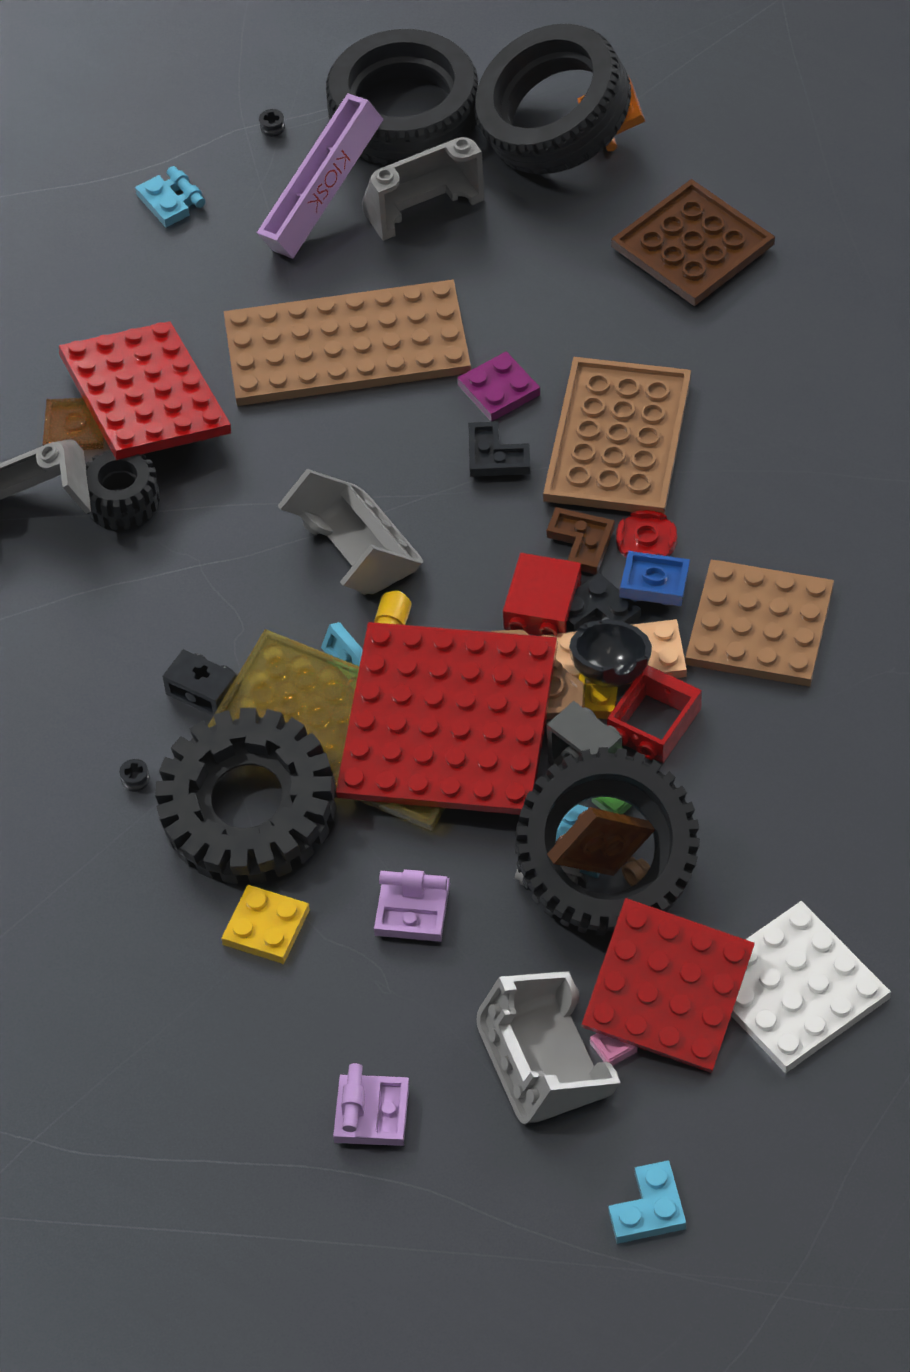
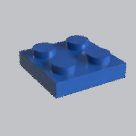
M628 551L619 597L633 601H648L663 605L682 606L690 559Z

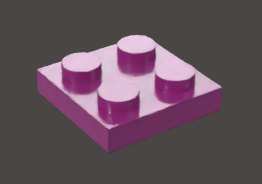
M507 351L457 377L458 386L491 422L540 396L539 385Z

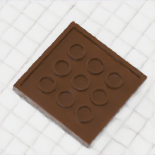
M690 179L611 239L612 248L693 306H696L775 245L774 235L693 179Z

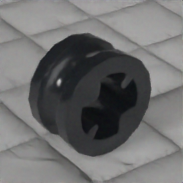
M268 109L260 114V129L264 135L273 137L280 135L284 131V116L281 111Z
M131 759L124 762L120 767L119 773L122 786L126 790L137 792L148 786L150 776L144 761ZM133 772H139V774H137V778H130L132 777Z

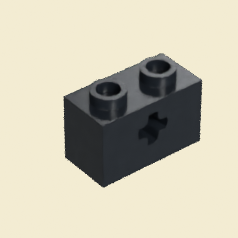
M184 649L162 676L166 695L213 717L214 714L226 711L240 692L237 674L231 668L224 665L219 666L208 661L201 654H193Z

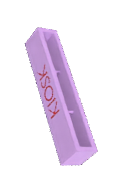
M347 93L264 220L257 234L272 251L292 259L295 257L384 120L369 100Z

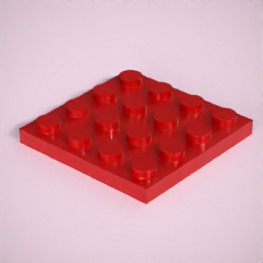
M625 898L581 1027L712 1073L755 943Z

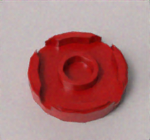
M652 510L635 511L630 514V517L625 520L623 518L618 524L616 530L617 548L625 558H627L628 551L670 556L677 545L676 526L673 521L671 523L667 516L661 512Z

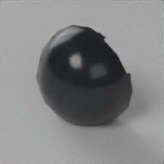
M599 620L580 626L579 630L571 637L569 650L575 668L588 681L600 686L618 687L634 681L643 673L651 657L652 644L648 636L638 627L623 621Z

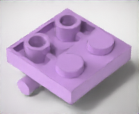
M404 869L403 872L380 871L379 884L382 885L374 926L375 936L441 942L450 889V878H447V876L426 875L424 871Z
M357 1063L350 1064L348 1075L340 1074L333 1134L334 1143L404 1146L409 1077L362 1075V1065Z

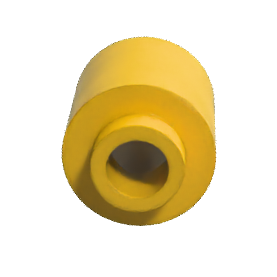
M400 591L384 593L381 597L374 622L406 625L412 606L410 599Z

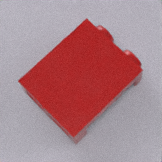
M520 552L503 608L504 629L524 630L528 634L537 636L553 634L554 637H557L558 633H566V622L574 594L582 582L581 563Z

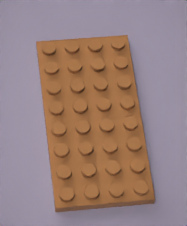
M454 279L224 311L237 406L462 375L471 370Z

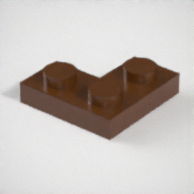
M555 507L547 528V538L573 544L568 561L580 562L582 572L596 575L615 529V520Z

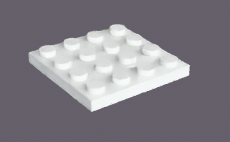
M800 901L746 939L754 942L755 945L731 1016L770 1058L787 1073L888 1001L891 991Z

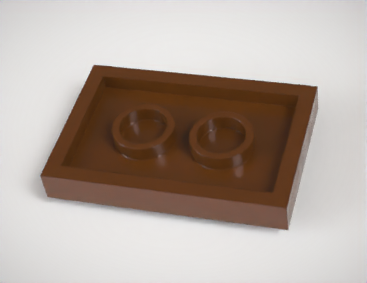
M589 807L578 816L575 824L557 839L555 846L547 855L553 864L614 876L651 836L655 829L648 820Z

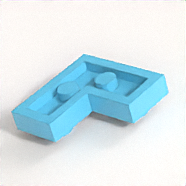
M669 1160L635 1167V1177L641 1199L608 1206L617 1244L686 1229V1219Z

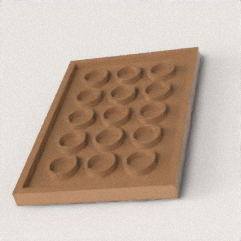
M573 357L544 487L543 501L628 512L652 510L665 515L691 381V370Z

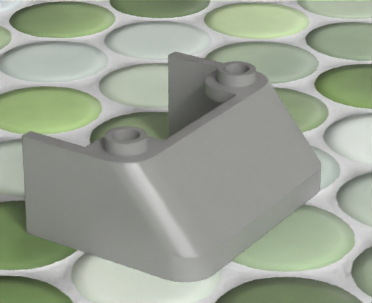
M68 439L46 444L0 463V499L61 475L62 487L86 514L91 512L83 449L76 441Z
M306 469L278 504L280 510L299 515L304 521L303 526L314 535L320 533L328 536L352 565L340 583L345 587L357 590L363 595L367 593L376 594L414 573L423 563L422 557L374 500L355 484Z

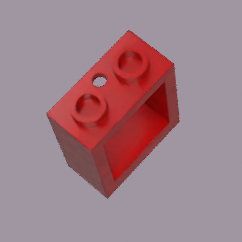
M648 665L643 673L633 681L608 716L607 726L611 725L618 730L622 736V746L638 751L640 754L645 755L647 759H654L664 763L700 712L702 690ZM646 695L681 711L662 740L627 724Z

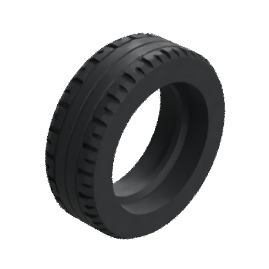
M575 24L543 26L516 38L504 47L490 62L480 79L474 103L476 121L496 154L508 166L533 174L562 172L590 160L603 150L618 133L630 106V79L610 43L597 31ZM569 70H585L593 73L586 95L563 118L537 128L513 126L514 116L519 104L526 94L544 79Z
M394 29L369 35L348 47L336 59L328 73L326 96L329 121L347 93L361 97L371 88L391 80H423L439 86L449 94L439 105L421 114L406 117L381 115L384 120L360 155V158L371 163L388 166L456 138H468L477 124L474 111L478 88L476 68L471 58L463 49L451 40L433 32L417 29Z

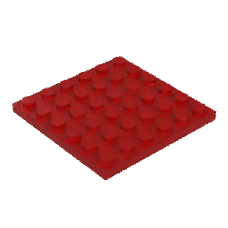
M368 622L336 788L337 798L520 815L525 798L529 791L533 790L537 779L558 646L557 637Z

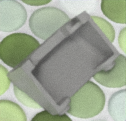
M460 137L376 170L371 175L364 193L362 207L365 216L381 239L384 241L396 236L394 224L402 222L401 210L441 194L447 193L452 201L457 200L458 196H464L469 199L471 205L484 201L482 151L472 139Z
M569 971L501 976L497 979L477 1012V1027L513 1110L518 1120L523 1124L540 1122L607 1098L614 1094L621 1084L618 1073L609 1062H599L595 1066L593 1065L573 1022L571 1014L579 1002L580 994Z

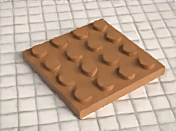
M711 559L685 657L686 665L811 687L833 592L834 580Z

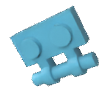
M175 166L168 168L167 175L170 179L164 181L158 175L135 187L136 195L165 228L190 216L188 206L194 204L197 208H201L206 202L202 197L201 190L196 185H191L188 176ZM181 189L183 194L178 196L175 192Z

